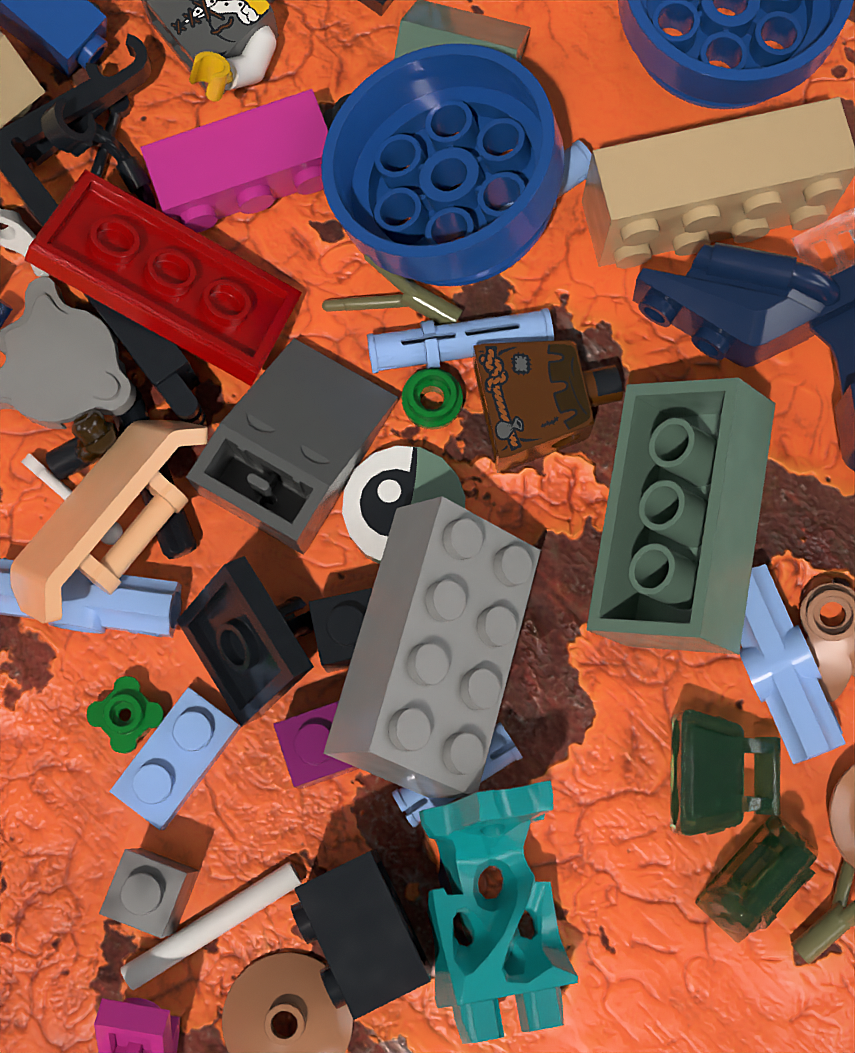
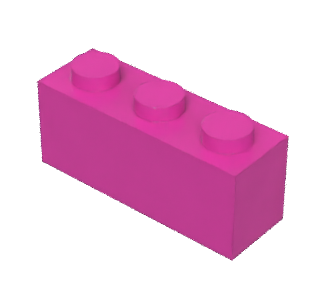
M309 89L141 146L140 149L162 212L198 233L211 228L218 219L238 212L244 214L257 213L270 207L276 199L297 192L307 195L324 189L321 164L328 129L313 89Z

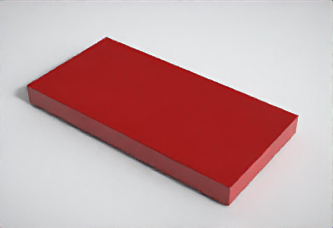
M87 169L83 171L31 242L24 259L28 263L250 386L253 385L302 294L301 291Z

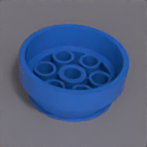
M618 0V9L623 30L633 51L648 74L662 88L688 103L711 109L725 110L745 108L762 103L792 90L813 75L831 53L850 15L854 0ZM717 9H729L736 15H725L719 12ZM673 28L680 31L683 35L671 36L662 29ZM764 41L777 42L784 49L771 48ZM721 61L727 64L730 68L711 65L709 62Z
M443 44L422 48L390 61L367 77L350 94L330 126L324 144L321 170L324 193L328 204L351 241L363 255L368 256L380 268L405 278L436 286H462L489 279L505 271L518 262L535 245L550 220L564 174L565 156L561 133L547 95L538 80L526 67L507 54L492 48L472 44ZM513 149L511 152H509V153H507V154H505V155L499 156V155L502 154L503 152H505V151H507V150ZM462 183L458 188L448 191L453 186ZM514 202L508 209L499 211L504 205ZM411 217L409 221L402 225H399V223L402 222L404 219Z

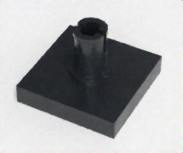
M245 556L224 564L177 619L179 626L241 727L261 717L314 667L296 639L311 633L314 629L310 610L297 617L294 614L302 610L307 604L300 597L293 596L276 606Z

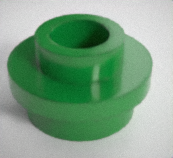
M423 369L416 372L407 380L402 390V407L406 416L412 423L424 429L434 430L448 426L458 417L462 408L463 393L459 382L450 373L441 369ZM428 392H437L443 397L444 402L437 409H427L422 405L421 398Z

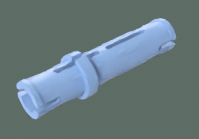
M543 308L540 311L487 317L434 326L433 320L421 321L420 328L374 335L373 333L367 334L372 374L383 370L426 364L427 369H439L440 362L472 358L473 345L554 341L553 324L548 308Z

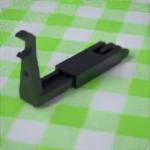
M127 34L126 46L130 56L135 57V60L114 76L108 77L101 74L97 64L86 63V71L90 79L0 129V173L41 227L45 225L58 207V204L35 176L28 164L35 162L39 166L59 150L44 135L41 127L42 115L56 101L64 97L66 104L62 112L63 119L67 126L75 132V124L89 112L96 119L111 105L142 85L149 78L152 65L145 45L134 35ZM84 294L178 419L206 426L207 416L197 398L191 392L201 383L191 368L189 361L176 344Z

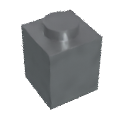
M143 848L125 849L99 914L158 938L174 934L177 931L200 871Z

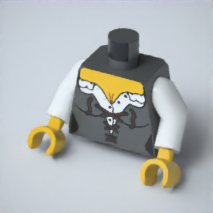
M141 0L151 25L191 73L189 82L191 84L198 82L205 90V95L209 100L213 102L219 101L227 90L253 85L264 78L276 49V41L279 36L274 11L270 6L275 0Z

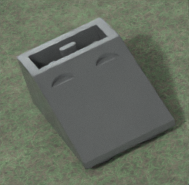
M293 338L222 420L186 478L201 496L304 555L346 487L354 469L360 464L399 398Z

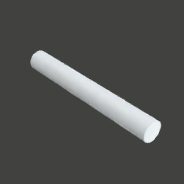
M287 862L120 968L121 974L130 989L135 990L294 890L295 887L303 884L291 862Z

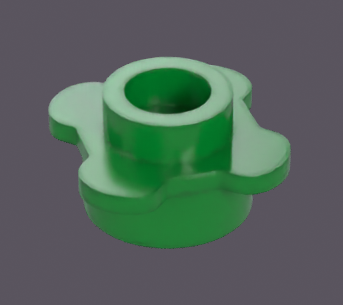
M130 676L117 679L114 683V690L103 701H95L87 709L89 724L94 727H101L111 738V748L123 754L134 751L137 747V740L145 737L152 728H157L164 720L162 706L156 702H151L140 692V682ZM123 709L131 711V717L127 721H123L120 718V712Z

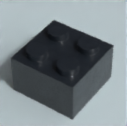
M377 849L371 850L294 888L300 901L291 905L293 917L305 942L309 944L318 940L328 962L325 964V968L320 970V975L336 1009L347 1004L353 1020L431 982L432 967Z

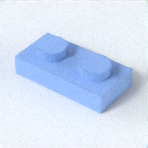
M188 687L109 792L157 829L165 830L240 730L241 725Z

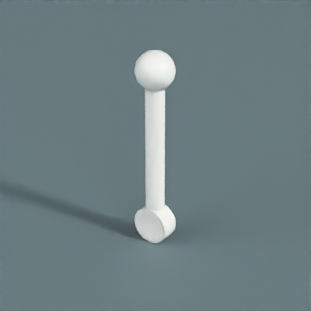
M30 453L21 461L63 500H66L72 493L68 486ZM115 522L101 541L108 545L115 544L123 534L121 525Z

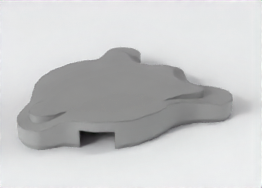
M42 276L29 283L25 291V310L23 315L17 321L0 330V351L6 355V361L0 367V410H17L33 423L49 429H67L64 423L74 421L79 415L88 410H97L103 415L111 416L126 413L135 402L136 387L127 377L125 364L119 359L118 338L99 318L85 310L71 308L66 305L61 288L48 277Z

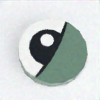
M393 446L373 453L354 469L344 489L342 515L350 539L356 544V547L367 559L380 564L397 508L441 496L465 508L466 497L458 475L442 457L421 447Z

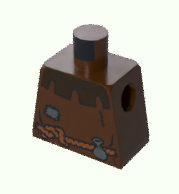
M573 341L484 343L473 345L472 365L497 473L508 471L586 440L590 437L594 426L591 407L623 400L622 384L617 366L614 364L582 371L577 347Z

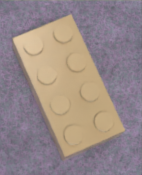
M840 97L593 150L582 197V206L598 267L616 263L617 268H632L646 263L651 259L652 255L675 251V254L678 256H686L698 253L704 244L710 245L716 241L733 238L736 243H746L765 236L771 229L792 225L793 230H806L824 223L855 176V146Z

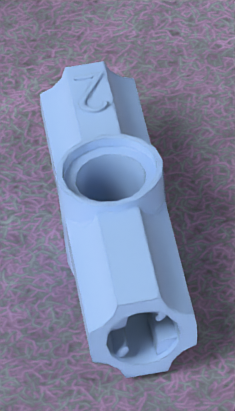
M0 558V615L34 619L20 610L11 589L10 569L14 560ZM76 569L61 587V620L49 622L48 624L62 629L86 633L104 634L106 629L126 631L132 634L139 633L161 638L162 636L173 638L178 625L177 619L181 613L182 585L175 581L122 575L119 579L121 584L112 595H109Z
M764 564L752 568L741 639L742 648H740L739 654L761 703L766 701L791 761L795 765L846 745L830 702H827L818 682L819 679H822V676L799 625L793 626L767 565Z

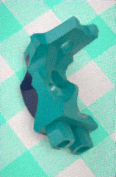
M551 781L538 782L511 789L476 792L453 803L419 811L421 826L429 838L435 839L440 854L438 880L441 889L429 891L427 909L435 948V1002L437 1008L452 1007L462 1044L478 1043L505 1037L498 998L515 995L522 1032L564 1025L563 1000L560 986L578 983V975L569 961L560 938L551 882L535 881V876L525 859L523 847L530 823L544 820L545 813L553 810ZM489 866H495L499 869L503 878L502 889L497 897L493 899H486L479 892L478 887L480 874ZM524 910L533 919L534 935L531 939L521 937L518 929V924ZM454 930L462 945H460L457 939L455 938Z

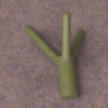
M365 254L364 259L403 294L329 299L322 303V308L326 312L409 307L439 325L456 323L463 311L416 284L413 279L405 278L380 268Z
M845 859L840 869L831 908L791 943L793 948L809 965L847 930L855 926V900L847 905L855 869Z

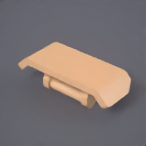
M138 420L131 423L14 559L10 569L11 589L20 610L43 624L61 620V587L76 569L101 590L112 595L121 584L119 579L172 514H178L188 502L187 497L159 472L160 468L179 446L207 444L208 427L175 420ZM144 487L148 489L154 497L100 562L97 561L89 553Z

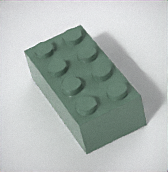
M740 378L627 384L587 631L628 647L739 655L776 403Z

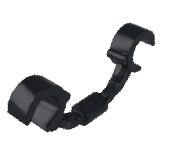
M64 97L56 101L43 113L41 127L45 137L53 146L66 153H72L75 157H79L92 145L101 146L116 159L118 163L116 170L129 192L136 194L139 200L156 209L155 198L149 187L152 182L136 156L132 157L122 143L106 132L100 124L96 123L92 113L89 112L75 124V132L67 126L63 119L62 112L66 104Z

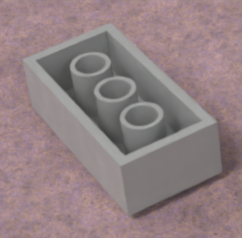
M443 496L397 508L323 754L428 798H465L478 792L541 550Z

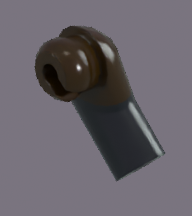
M88 410L79 415L72 425V433L76 437L46 453L48 467L58 479L63 480L96 463L116 441L117 431L113 423L106 422L100 411Z

